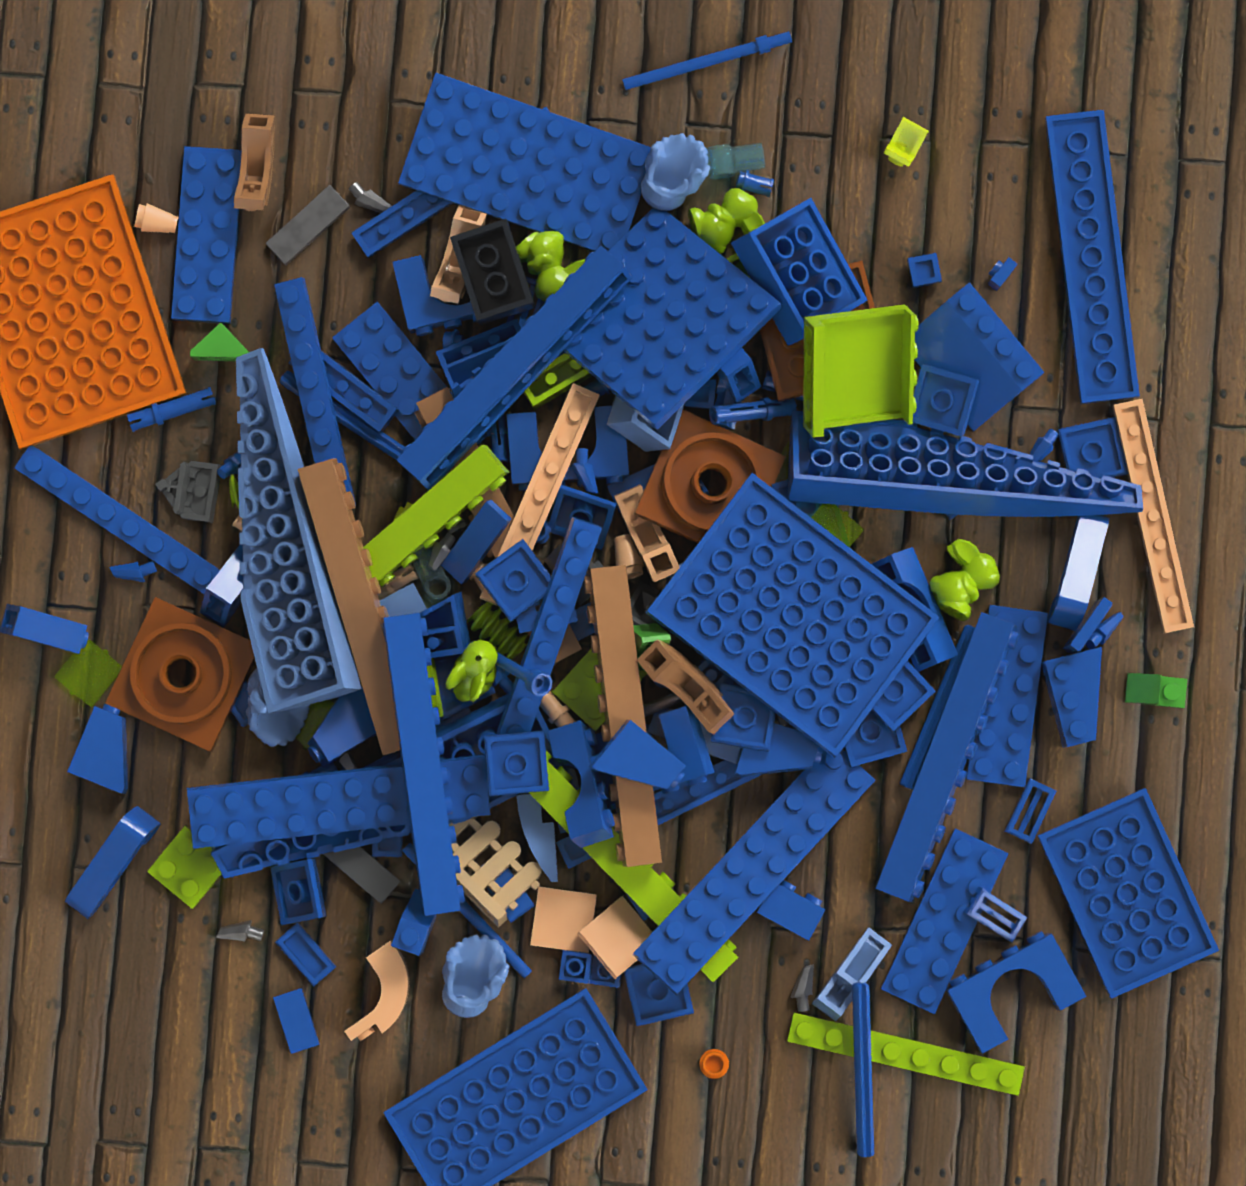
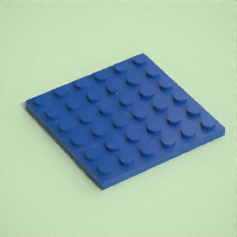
M652 208L608 251L625 265L633 278L563 351L658 430L778 313L782 306L777 299L670 213Z

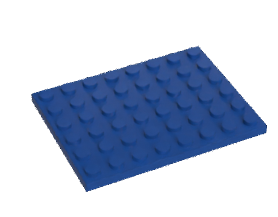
M753 473L749 475L645 612L834 758L838 756L939 619V616Z

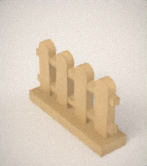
M476 816L461 823H451L449 826L455 827L456 837L468 826L476 832L461 847L457 843L452 844L453 856L458 855L461 873H456L457 885L463 886L464 894L499 928L507 920V912L505 910L510 908L514 911L518 907L515 901L531 887L535 891L540 886L537 880L541 877L542 869L536 862H529L522 867L516 861L521 855V847L517 842L510 841L502 847L496 841L500 835V826L497 822L488 821L481 826L475 820L478 817ZM490 846L496 853L480 867L474 860ZM467 866L474 872L472 876L464 870ZM508 867H511L517 874L501 888L495 880ZM487 887L495 893L492 897L485 891Z

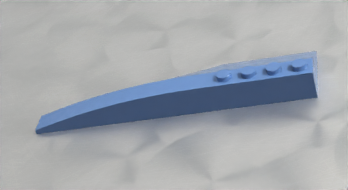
M260 348L236 357L237 396L240 397V411L237 412V423L240 424L241 441H238V453L241 454V468H238L239 517L242 518V533H239L240 545H243V562H240V575H243L241 603L267 711L268 714H273L337 698L360 690L361 685L298 473V469L304 467L267 356L264 349Z

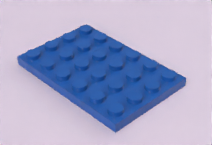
M1146 788L1037 835L1109 998L1112 999L1219 951Z

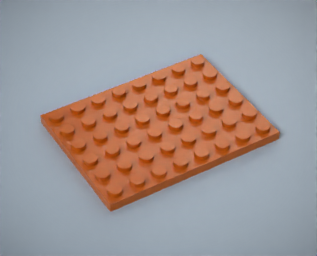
M114 174L0 211V393L20 450L151 407V404L154 403L160 404L187 395Z

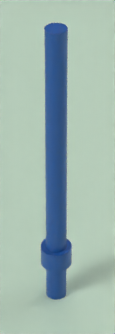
M789 31L770 37L763 35L756 37L755 41L624 78L622 79L625 90L757 52L761 55L771 52V48L792 43V38Z
M409 843L402 851L416 865L414 846ZM466 900L465 903H460V912L482 935H487L490 940H498L504 948L506 961L523 979L528 976L532 970Z

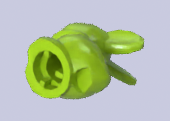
M731 188L727 191L721 206L713 203L708 206L706 212L696 207L690 208L688 212L691 231L719 254L724 253L736 227H740L745 235L765 224L762 216L758 213V203L754 196L740 188Z
M557 231L534 232L516 247L521 263L527 262L528 272L531 275H538L534 290L537 298L544 302L550 295L555 294L562 287L566 278L571 273H575L585 261V259L578 260L565 268L561 266L564 255V236Z
M957 539L947 546V552L962 569L934 576L931 578L929 585L938 608L949 616L966 622L971 616L969 604H972L979 598L978 590L993 589L997 586L1000 580V573L995 559L991 555L980 553L977 546L970 541Z
M481 639L473 641L455 660L452 671L446 680V688H453V693L459 701L475 702L492 687L496 678L495 664L498 659L495 646L489 641Z

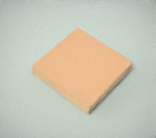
M538 887L530 945L589 953V948L577 933L594 920L597 894Z
M621 896L577 934L610 975L616 979L638 960L632 954L651 935L652 931L626 899Z

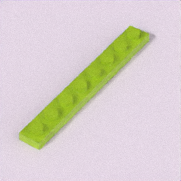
M793 1012L787 1042L854 1057L853 1026ZM871 1030L872 1062L1019 1096L1025 1066Z

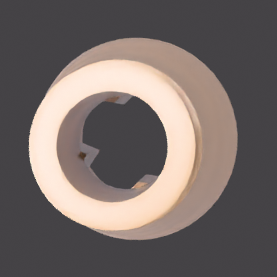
M148 203L146 206L139 204L134 227L141 228V232L175 233L179 216H175Z
M626 534L614 538L616 566L626 565L628 580L643 575L642 568L644 563L631 535Z

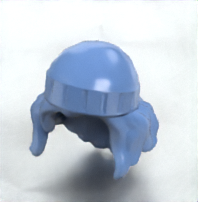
M684 133L663 137L661 141H656L651 146L650 153L645 159L646 174L641 182V193L648 205L660 211H671L681 206L687 195L693 194L699 189L711 170L708 165V151L702 141L695 140L693 135L686 137Z
M256 668L249 677L247 687L249 697L246 715L250 726L249 729L255 733L258 739H261V742L268 744L270 747H274L277 744L285 746L287 741L293 742L295 737L300 734V729L305 726L304 720L308 717L310 704L268 714Z
M476 934L468 938L464 937L462 942H456L455 946L451 947L447 952L446 961L442 969L445 982L442 999L444 1005L451 1013L464 1018L478 1016L487 1008L489 1001L499 995L501 987L508 976L510 966L506 963L504 948L498 940H490L485 934L481 937Z

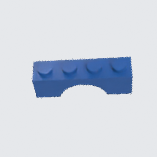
M914 548L902 550L872 563L871 565L939 616V619L910 657L914 668L919 672L958 656Z
M581 720L549 730L548 735L553 758L563 767L577 769L581 776L580 794L575 803L565 811L570 840L580 848L613 838L612 826H615V821L611 810L607 808L606 799H609L607 786L602 782L600 772L589 767L598 756L594 747L597 745V737L594 730L587 727Z

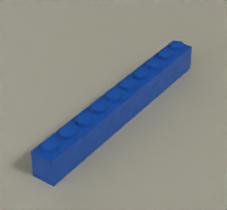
M602 246L596 251L591 252L586 257L582 266L566 278L562 287L545 300L541 309L525 321L521 330L505 342L500 352L484 364L480 373L464 385L459 395L443 407L439 416L423 428L421 434L412 444L407 445L402 450L397 461L428 491L436 485L633 278L625 265Z
M981 612L875 889L908 902H913L914 898L920 897L925 882L921 881L924 871L931 869L935 859V854L932 853L936 842H941L946 827L942 825L946 814H952L956 804V799L953 798L956 788H961L965 781L967 771L963 769L967 759L972 760L978 745L974 743L978 731L982 733L986 726L988 716L984 714L988 704L993 705L999 691V688L995 687L999 676L1004 677L1009 665V661L1006 660L1009 649L1014 650L1017 645L1020 633L1016 632L1018 627L1015 624Z
M419 613L383 617L382 623L422 911L425 916L461 911L460 903H465L463 886L457 885L456 873H461L458 855L453 856L452 844L457 843L455 827L449 826L447 814H452V804L450 796H445L443 787L444 784H448L446 766L441 767L439 755L444 754L442 737L436 736L435 725H440L438 707H432L431 696L436 695L434 677L428 678L427 666L432 665L430 648H424L423 636H428L426 619L420 618Z

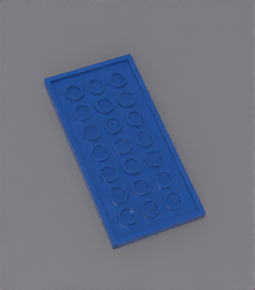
M435 72L398 184L457 205L487 213V215L501 220L507 219L509 223L538 233L544 231L560 232L564 236V242L591 251H596L600 246L609 251L630 229L641 196V182L646 174L645 159L650 153L651 147Z
M585 988L383 1113L427 1186H493L648 1089L589 991Z

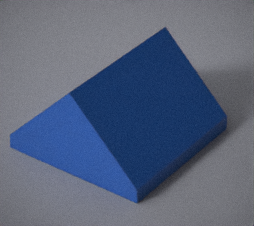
M561 485L548 526L551 527V533L565 537L572 517L602 527L595 548L602 550L617 508V503Z
M316 858L270 867L281 925L327 916Z

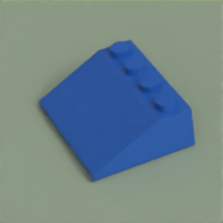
M812 198L805 200L731 242L749 277L781 303L782 309L772 318L788 346L804 339V317L848 312L868 301Z
M970 282L920 323L918 331L915 332L918 356L914 361L920 369L922 364L980 380L967 423L973 432L1044 374L1041 367Z

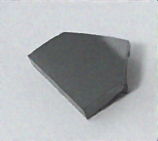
M197 461L183 462L180 464V468L166 479H161L155 485L165 495L173 507V511L180 515L181 518L213 523L221 478L217 470L222 466Z

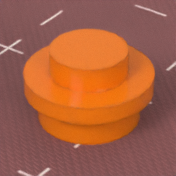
M719 1049L707 1050L700 1058V1070L708 1078H720L726 1074L729 1068L728 1057Z

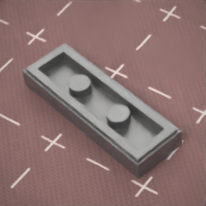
M329 185L269 239L266 245L287 266L343 215L350 206Z

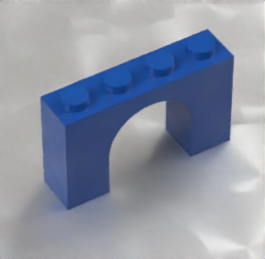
M421 255L392 262L407 327L411 334L416 333L417 336H424L433 333V328L444 326L445 329H453L462 326V321L473 319L474 323L477 322L471 301L462 305H449L430 296L431 288L425 262Z
M612 406L594 407L597 441L594 452L588 459V463L593 464L595 480H606V484L624 483L623 478L629 477L626 438L607 425ZM536 412L507 414L512 486L518 487L519 491H526L542 455L538 441ZM572 467L568 468L561 485L565 486V483L577 482L578 487H583Z
M688 706L659 714L668 751L686 765L682 770L685 775L679 783L688 781L689 785L693 786L706 782V775L715 772L698 718ZM601 732L596 734L597 745L594 746L596 755L608 743L603 742ZM600 772L601 780L608 789V784H613L612 775ZM679 785L674 788L669 786L668 789L653 786V791L661 789L663 794L680 790ZM610 798L606 799L608 808L610 810L616 809L615 801L611 802Z
M1040 931L1027 938L1029 944L1020 949L1014 945L1001 952L1003 958L992 963L989 959L975 967L976 973L968 977L965 974H961L949 981L951 986L946 989V992L980 1053L983 1054L1008 1040L992 1010L990 1000L994 983L1004 973L1014 969H1026L1034 973L1043 983L1056 1009L1060 1011L1087 997L1052 933L1044 935Z

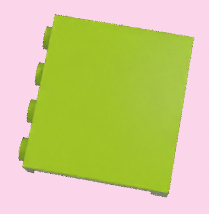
M905 304L804 317L803 427L813 438L824 436V428L897 418H903L908 425L913 424V413L917 409L916 400L913 395L914 386L917 385L914 359L918 356V349L915 343V332L918 331V318Z

